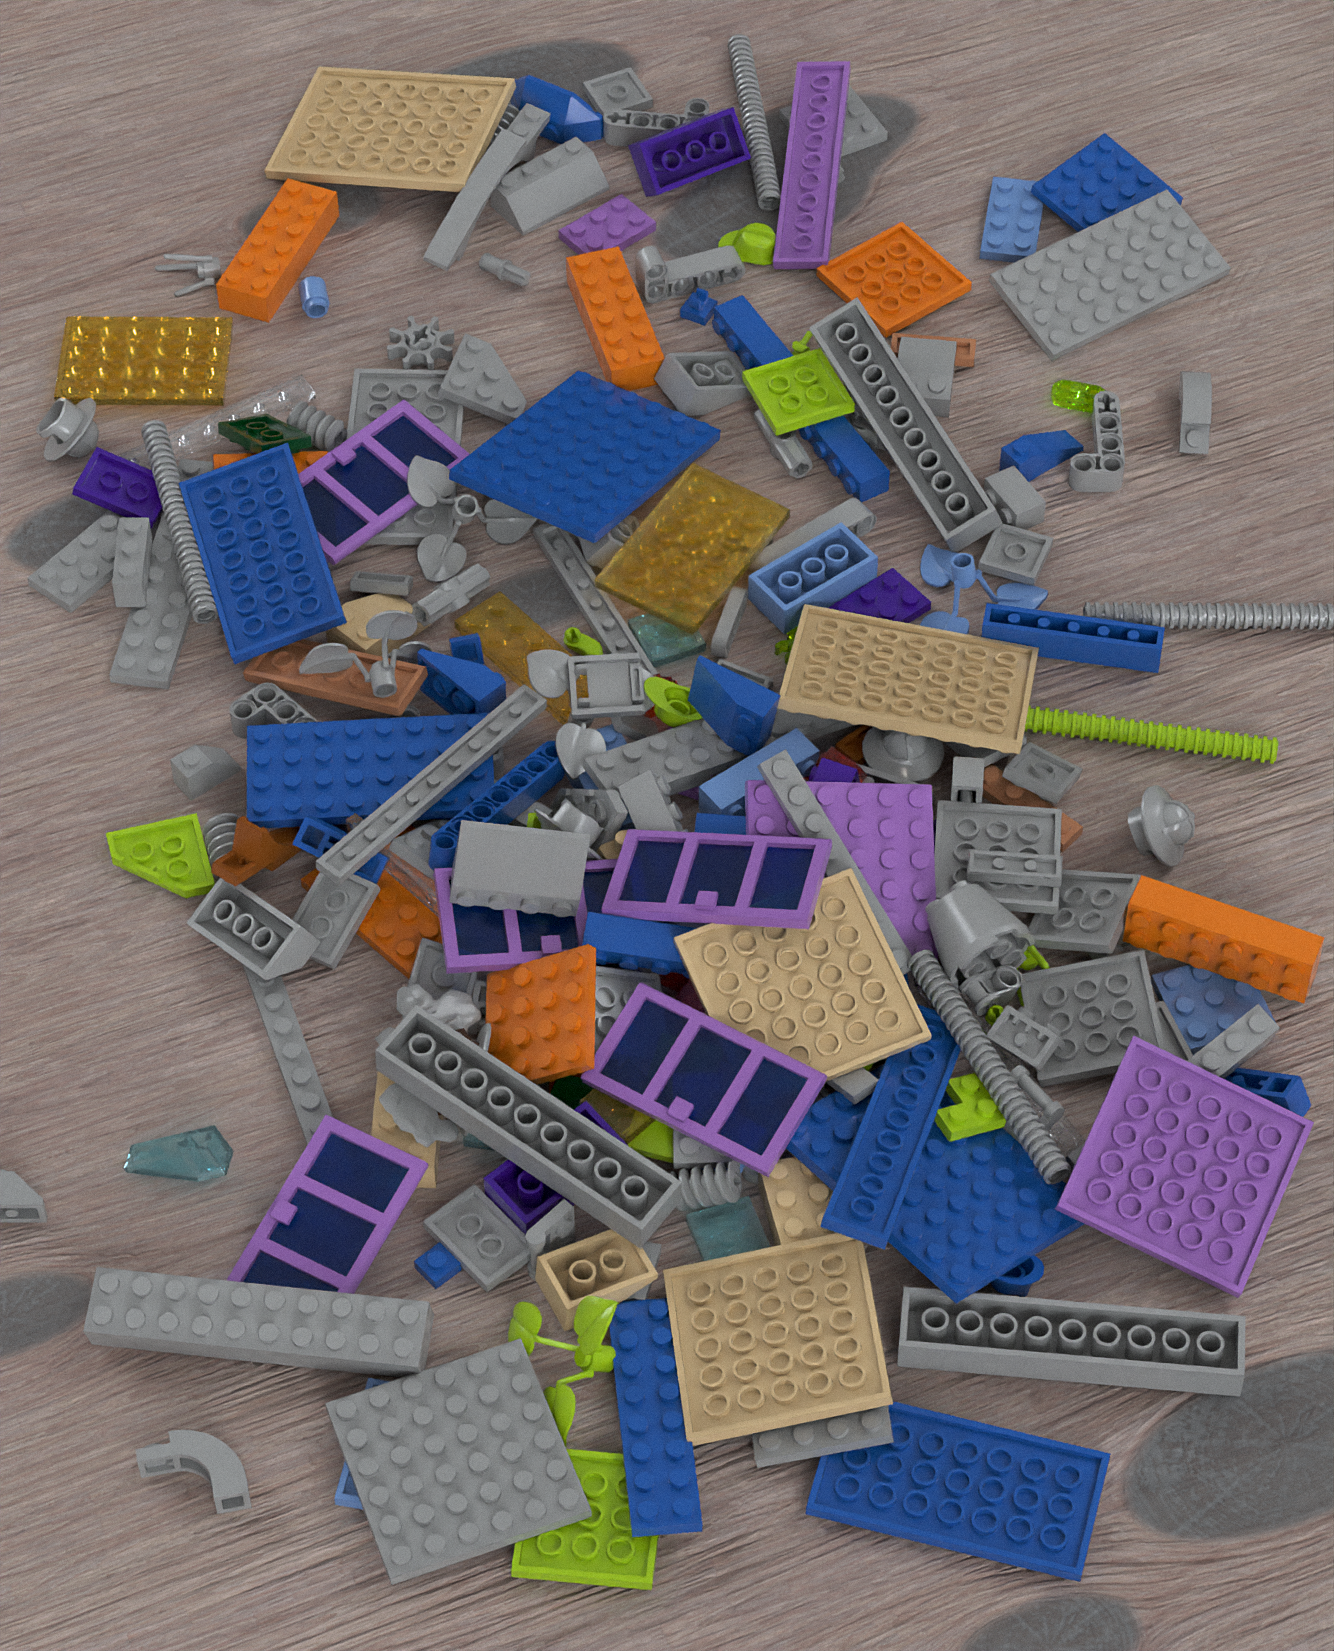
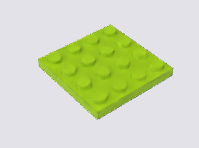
M566 1449L591 1508L592 1517L516 1542L511 1576L652 1590L659 1535L632 1537L623 1454Z

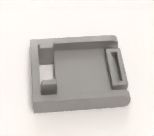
M620 653L568 657L572 720L645 714L644 705H632L643 703L645 700L642 665L629 666V663L641 662V654ZM575 675H587V698H578L577 700Z

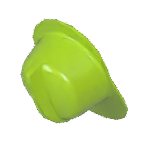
M751 223L740 230L724 235L718 243V248L733 246L742 262L770 265L773 264L776 236L768 225Z
M649 677L644 681L645 693L655 704L654 712L666 725L675 728L703 719L688 701L690 688L659 677Z

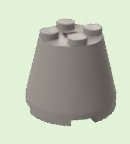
M966 880L954 884L950 889V893L941 899L932 901L925 908L928 914L927 921L943 970L947 974L948 979L951 980L953 987L960 994H962L959 990L960 985L973 974L983 973L1001 965H1010L1017 969L1027 959L1024 952L1028 946L1030 947L1035 944V938L1025 924L980 885L968 884Z

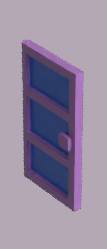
M404 399L299 473L326 559L332 565L340 562L418 505L411 498L407 486L408 470L414 456L418 455L422 458L439 462L450 470L469 455L466 450Z
M628 829L601 908L602 914L653 921L809 929L832 850V840Z
M633 858L619 899L621 901L648 902L641 858ZM618 859L586 861L577 915L558 917L554 914L540 912L528 914L521 910L512 909L494 910L490 907L475 905L464 907L457 903H449L452 868L434 869L433 877L446 974L509 970L525 962L582 946L588 912L602 914L601 908Z
M641 982L595 1053L594 1069L585 1071L580 1078L583 1083L769 1177L825 1084L827 1075Z
M325 1115L227 1278V1281L354 1294L429 1164L331 1116Z

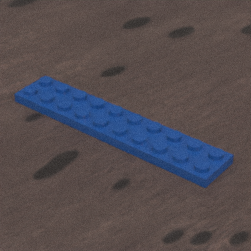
M918 1005V1008L930 1030L931 1040L887 1057L820 1226L884 1250L961 1052L960 1045H957L955 1038L952 1037L950 1030L947 1029L936 1010Z

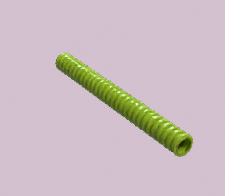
M1031 705L1028 707L1024 732H1027L1028 729H1031L1033 733H1037V730L1042 731V734L1051 732V735L1054 736L1056 733H1061V737L1069 734L1070 738H1074L1077 735L1080 736V739L1089 737V740L1092 741L1094 738H1099V742L1107 739L1108 743H1112L1115 740L1118 741V744L1127 742V745L1130 746L1132 743H1137V747L1145 744L1146 748H1150L1153 745L1155 749H1160L1161 746L1165 747V750L1168 751L1169 748H1174L1175 752L1183 749L1184 753H1188L1191 750L1193 754H1198L1199 751L1203 752V755L1206 756L1207 753H1212L1213 757L1221 754L1222 758H1226L1229 755L1231 759H1236L1237 756L1241 757V760L1244 761L1246 758H1250L1251 762L1259 759L1260 763H1264L1267 760L1270 764H1274V761L1276 762L1279 743L1277 737H1273L1270 740L1268 736L1258 738V735L1255 734L1253 737H1249L1248 733L1240 736L1239 732H1235L1232 735L1229 731H1225L1224 734L1220 733V730L1217 729L1215 732H1210L1211 729L1206 728V731H1201V727H1197L1194 730L1191 729V726H1187L1186 729L1182 728V725L1179 724L1177 727H1172L1173 724L1168 723V726H1163V722L1155 725L1153 721H1149V724L1144 723V720L1134 722L1135 719L1133 718L1130 721H1125V717L1117 720L1116 716H1111L1110 719L1106 718V715L1097 717L1095 713L1092 716H1087V712L1079 715L1078 711H1074L1071 714L1068 713V710L1059 712V709L1056 708L1054 711H1050L1049 707L1041 710L1040 706H1036L1033 709Z

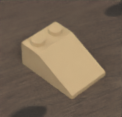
M383 593L346 602L342 605L347 623L326 630L327 643L344 644L350 650L382 657V639H371L367 636L366 625L368 621L376 614L389 610L407 611L412 614V605L399 595ZM417 622V629L411 636L401 640L388 639V654L393 649H399L402 644L412 640L431 624L423 626Z
M610 1229L538 1256L535 1280L563 1330L567 1331L574 1328L576 1310L584 1297L598 1296L617 1301L619 1304L656 1280L658 1273L643 1247L640 1249Z

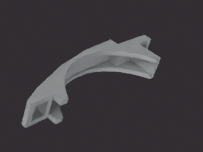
M526 103L507 130L504 128L501 130L470 175L465 187L462 188L425 252L423 256L424 261L448 271L455 260L460 261L475 224L498 183L515 164L520 161L527 163L534 159L537 137L548 124L550 113Z

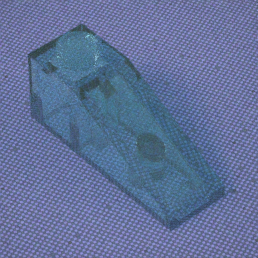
M213 1125L132 1144L123 1169L126 1173L200 1182L226 1176L234 1151L216 1126Z

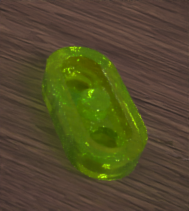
M1060 380L1052 386L1051 401L1061 408L1092 413L1094 396L1106 390L1098 385Z

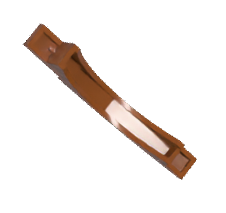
M244 816L238 818L232 850L212 863L211 873L222 878L225 882L237 886L264 868L273 872L302 851V849L292 844L300 827H283L268 831L264 827L260 828L249 822L248 818Z

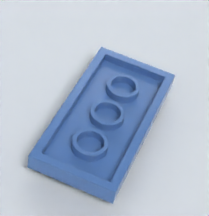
M993 176L980 249V259L1015 263L1036 252L1044 203L1031 193L1032 185L1038 181Z

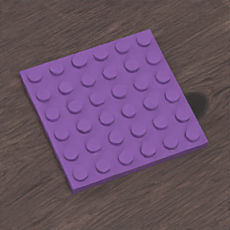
M747 780L745 782L746 835L799 837L766 781ZM806 781L911 955L913 956L922 950H930L934 954V958L938 960V952L927 921L928 914L925 911L926 906L936 900L932 785ZM746 846L747 865L753 846ZM768 847L750 907L804 887L812 860L808 850Z
M1133 1036L1055 1210L1238 1298L1243 1292L1314 1122Z

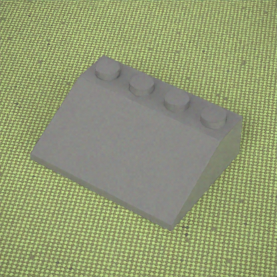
M461 820L452 867L449 903H457L464 907L473 905L485 906L494 910H521L528 914L540 912L554 914L558 917L576 916L581 898L590 834Z

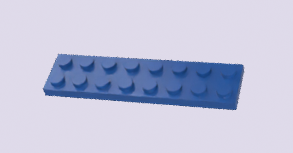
M667 1298L622 1301L617 1305L609 1325L610 1344L616 1353V1357L613 1359V1371L632 1537L701 1532L703 1523L692 1441L687 1442Z

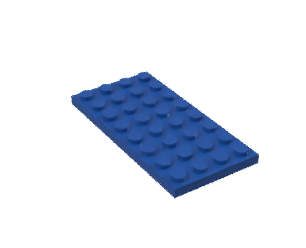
M288 443L179 483L234 664L347 623Z
M489 713L247 726V818L249 822L260 828L301 827L305 816H315L331 825L361 823ZM493 754L416 820L453 818L494 784Z
M893 1401L892 1405H888L894 1438L893 1443L820 1457L806 1505L807 1515L1081 1582L1110 1460V1453Z

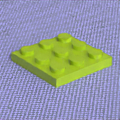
M821 348L742 371L744 384L776 436L855 412L854 401Z

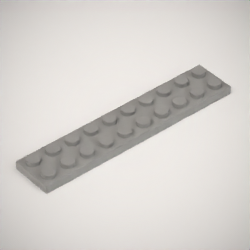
M180 459L178 465L182 482L214 470L213 462ZM164 512L152 544L146 607L131 608L109 674L111 683L169 690L192 618L189 600Z
M777 708L771 737L762 748L795 728L810 741L853 726V724L831 718L821 719L815 715L804 713H790ZM703 718L584 759L583 768L598 789L617 790L624 803L617 786L649 769L659 776L663 775L668 781L670 788L673 789L699 780L709 773L713 775L727 770L749 756L727 746Z

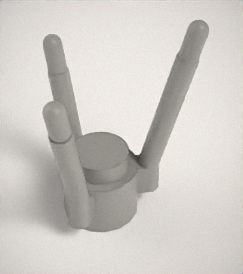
M164 254V259L196 263L155 266L156 271L197 269L198 278H204L203 281L176 291L174 293L176 297L204 286L215 285V279L221 278L219 258L212 257V255Z

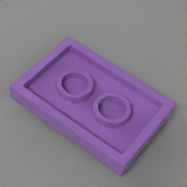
M620 194L560 229L559 239L578 255L617 246L622 251L656 231V222L624 195Z

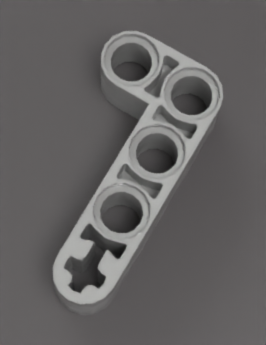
M702 98L690 99L686 103L684 115L619 109L609 110L603 115L604 141L609 145L628 147L630 144L710 114L709 103Z
M647 246L638 251L635 258L636 281L645 299L650 303H657L696 292L697 288L706 290L732 283L741 279L746 271L742 260L733 246H723L664 262L656 247Z
M1101 391L1094 396L1092 431L1094 453L1077 454L1072 457L1070 462L1068 483L1073 490L1079 492H1113L1119 490L1123 484L1125 455L1120 401L1115 393Z
M268 682L257 685L235 700L229 708L233 733L237 737L244 739L247 738V726L318 722L277 685Z

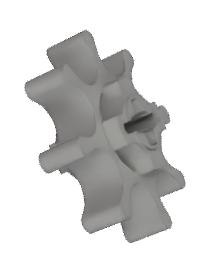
M409 316L407 330L399 331L393 327L389 329L390 342L397 344L387 346L388 359L393 360L397 357H403V369H411L413 365L424 364L428 370H434L435 359L442 358L448 362L453 360L452 347L444 345L455 343L454 330L449 329L445 332H438L439 319L436 316L432 317L429 324L422 325L414 322V316Z

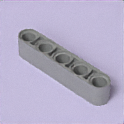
M851 498L754 554L747 564V569L752 574L841 522L857 538H860L873 529L877 517L857 498Z

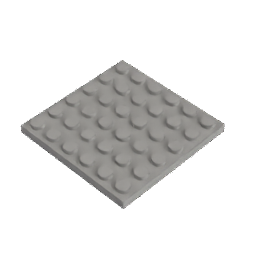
M521 1338L421 1371V1373H415L325 1403L326 1411L391 1585L592 1517L591 1508Z

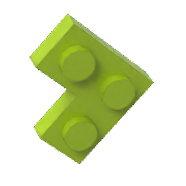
M975 1073L949 1080L946 1092L955 1105L938 1109L934 1120L949 1142L1005 1127L1006 1120L1003 1113L1000 1112L999 1106L995 1104L994 1099L991 1098L988 1090H986Z

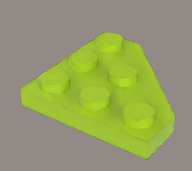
M197 813L106 833L113 865L184 898L208 894L215 885Z

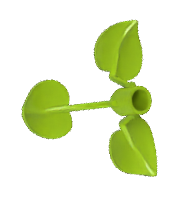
M586 1296L581 1300L574 1318V1329L577 1335H579L577 1343L580 1346L537 1335L541 1328L542 1316L534 1304L519 1302L513 1309V1317L510 1320L508 1330V1342L521 1338L528 1357L533 1352L535 1342L575 1352V1364L583 1370V1372L558 1380L556 1387L548 1386L543 1392L565 1447L567 1435L574 1418L576 1404L575 1395L566 1384L586 1377L593 1378L594 1372L609 1373L613 1370V1359L616 1357L615 1350L612 1346L601 1345L618 1305L617 1301L598 1296Z

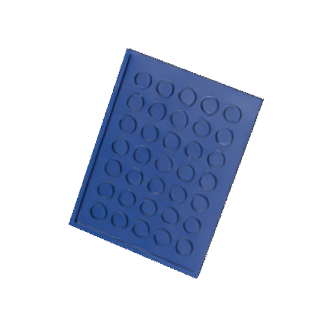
M578 370L449 470V480L595 544L718 442L721 430L705 422L688 417L682 412H676L662 406L658 402L643 398L634 392L617 387L613 383L591 376L587 372Z
M885 1064L869 1073L879 1080ZM838 1091L811 1105L786 1147L832 1191L835 1189L873 1093L857 1104H853ZM946 1091L939 1109L955 1105ZM782 1121L774 1125L772 1136L775 1135ZM934 1121L888 1242L957 1304L999 1276L1028 1260L1031 1256L1036 1255L1081 1227L1084 1223L1055 1210L1066 1183L1062 1180L1056 1184H1047L1043 1179L1044 1176L1039 1173V1168H1036L1034 1165V1160L1030 1159L1028 1152L1006 1130L999 1128L949 1142Z

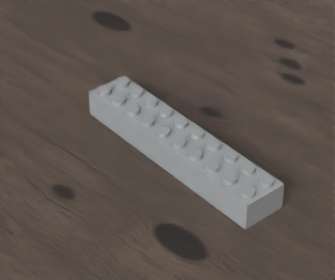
M858 297L809 327L821 350L951 552L962 550L1002 525L1003 523L997 510Z
M418 1005L407 1014L375 1050L377 1071L640 1249L681 1201L682 1182Z
M97 1267L83 1332L92 1345L403 1378L415 1373H421V1371L426 1369L434 1313L430 1303L427 1301Z
M903 1287L897 1367L1240 1397L1245 1376L1246 1316L973 1293L956 1304L941 1290Z

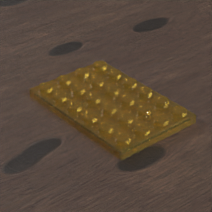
M66 316L54 400L56 401L62 397L68 399L74 405L86 398H92L96 405L224 406L234 326L233 317Z
M692 463L594 579L595 587L694 635L790 518V509Z

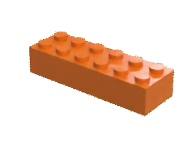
M287 178L217 282L219 308L269 323L339 217L337 192Z
M619 246L566 257L567 283L606 382L613 383L615 386L627 391L658 385L654 378L665 357Z
M1141 875L1128 904L1123 942L1137 948H1144L1161 954L1166 958H1173L1190 964L1198 969L1211 971L1224 978L1249 984L1256 989L1280 995L1287 1000H1294L1304 1004L1317 973L1325 937Z

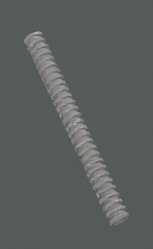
M736 34L728 40L727 47L747 148L751 156L750 165L759 207L763 210L771 211L780 206L781 192L752 47L750 45L751 42L746 35Z
M152 420L143 425L141 434L192 616L197 623H211L218 617V612L180 490L179 483L182 481L167 428L162 421Z
M1085 602L1083 606V616L1159 627L1168 626L1169 629H1173L1174 626H1177L1178 629H1182L1183 626H1187V629H1192V626H1196L1197 629H1201L1202 626H1205L1206 629H1210L1211 626H1214L1215 629H1220V626H1224V629H1229L1230 626H1233V629H1238L1239 626H1242L1243 629H1247L1248 626H1251L1252 629H1257V626H1261V629H1266L1267 626H1270V629H1275L1276 626H1279L1280 629H1285V626H1288L1289 629L1298 627V629L1303 630L1304 627H1307V629L1312 630L1313 627H1316L1318 630H1321L1322 627H1326L1327 630H1331L1334 627V606L1331 603H1327L1326 606H1323L1322 603H1318L1317 606H1313V603H1308L1307 606H1304L1303 603H1299L1298 606H1295L1294 603H1290L1289 606H1286L1285 603H1280L1279 606H1276V603H1271L1270 606H1267L1266 603H1262L1261 606H1258L1257 603H1252V606H1248V603H1243L1242 606H1239V603H1234L1233 606H1230L1229 603H1224V606H1221L1220 603L1211 605L1209 602L1205 605H1202L1200 602H1197L1196 605H1192L1191 602H1188L1187 605H1183L1182 602H1178V605H1174L1173 602H1169L1168 605H1165L1164 602H1160L1159 605H1155V602H1151L1150 605H1146L1145 602H1141V605H1137L1136 602H1132L1131 605H1128L1127 602H1123L1122 605H1118V602H1113V605H1109L1108 602H1104L1103 605H1100L1099 602H1095L1094 605H1090V602Z
M922 950L917 952L908 961L907 966L909 970L912 971L918 984L922 986V990L926 993L933 1007L936 1008V1012L940 1015L947 1029L950 1030L957 1045H960L961 1051L966 1059L969 1060L975 1073L979 1075L980 1081L984 1083V1087L989 1091L991 1098H994V1102L999 1106L998 1108L1003 1113L1005 1120L1008 1121L1011 1129H1014V1134L1018 1137L1020 1143L1023 1144L1030 1159L1034 1160L1033 1163L1036 1168H1039V1173L1044 1176V1181L1047 1184L1061 1182L1071 1172L1070 1164L1066 1162L1064 1155L1061 1154L1055 1141L1051 1139V1135L1046 1131L1035 1110L1031 1108V1104L1026 1100L1024 1093L1016 1085L1015 1079L1011 1077V1073L1006 1069L1004 1062H1001L1000 1056L996 1054L995 1048L992 1047L991 1042L987 1039L985 1033L982 1032L976 1019L972 1017L971 1011L967 1009V1005L963 1002L956 988L953 987L951 980L948 979L938 960L934 958L932 951Z

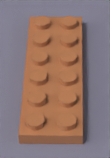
M305 639L253 657L243 672L245 681L256 684L273 683L282 690L401 717L428 676L426 666L396 660L395 680L397 692L385 698L376 697L373 694L371 682H365L364 675L354 661L350 668L339 672L300 674L299 668L307 654L314 647L323 644ZM348 649V653L356 654L368 673L373 663L383 661L381 656Z

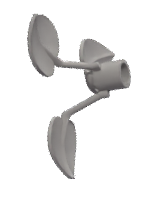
M418 455L414 456L410 464L407 486L411 498L418 505L430 508L438 501L443 505L454 504L452 516L456 523L448 540L441 534H431L420 542L417 549L419 566L425 579L429 582H443L461 571L466 561V550L461 544L455 543L453 540L460 525L470 523L475 515L478 516L481 522L487 523V535L493 541L505 545L520 540L537 520L536 517L495 499L486 503L484 507L486 517H484L481 513L482 509L478 507L477 500L471 495L465 494L460 497L455 496L453 499H444L449 497L455 488V482L449 480V469L445 465Z
M389 610L376 614L366 625V633L369 638L382 639L383 661L373 663L369 673L356 654L348 653V647L340 643H326L314 647L302 662L299 673L339 672L350 668L354 661L364 675L365 682H371L373 694L376 697L385 698L397 692L395 680L396 660L418 665L417 652L420 649L432 651V649L424 642L411 641L402 644L399 649H393L388 654V639H405L411 636L417 629V619L413 614L407 611Z
M545 649L532 652L527 656L529 680L533 689L539 695L545 698H558L567 690L570 700L567 663L569 655L557 650ZM642 668L644 687V681L649 677L655 676ZM575 675L576 681L578 680L580 675ZM644 690V702L632 705H644L645 712H647L655 704L649 699ZM570 712L568 723L564 724L556 735L555 746L562 767L571 779H576L586 772L583 768L584 759L605 752L606 743L600 732L590 728L594 718L572 720Z

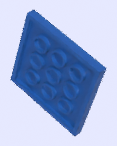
M1106 133L1033 184L1031 193L1077 232L1165 190H1168L1180 205L1183 200L1181 195Z

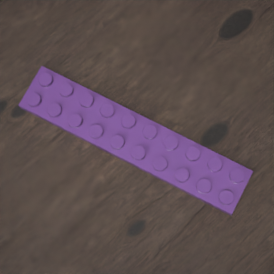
M850 61L797 62L773 257L774 269H817L821 265H828L830 260L851 72Z

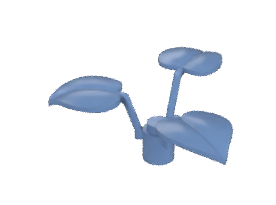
M928 544L924 550L920 565L921 576L924 582L930 586L943 587L952 581L954 582L955 589L951 615L943 611L933 612L923 618L920 626L968 634L969 621L966 618L957 617L960 588L971 587L976 579H978L992 602L999 605L1037 610L1048 597L1047 590L1023 583L1004 584L997 589L996 596L982 577L981 570H975L972 555L951 552Z

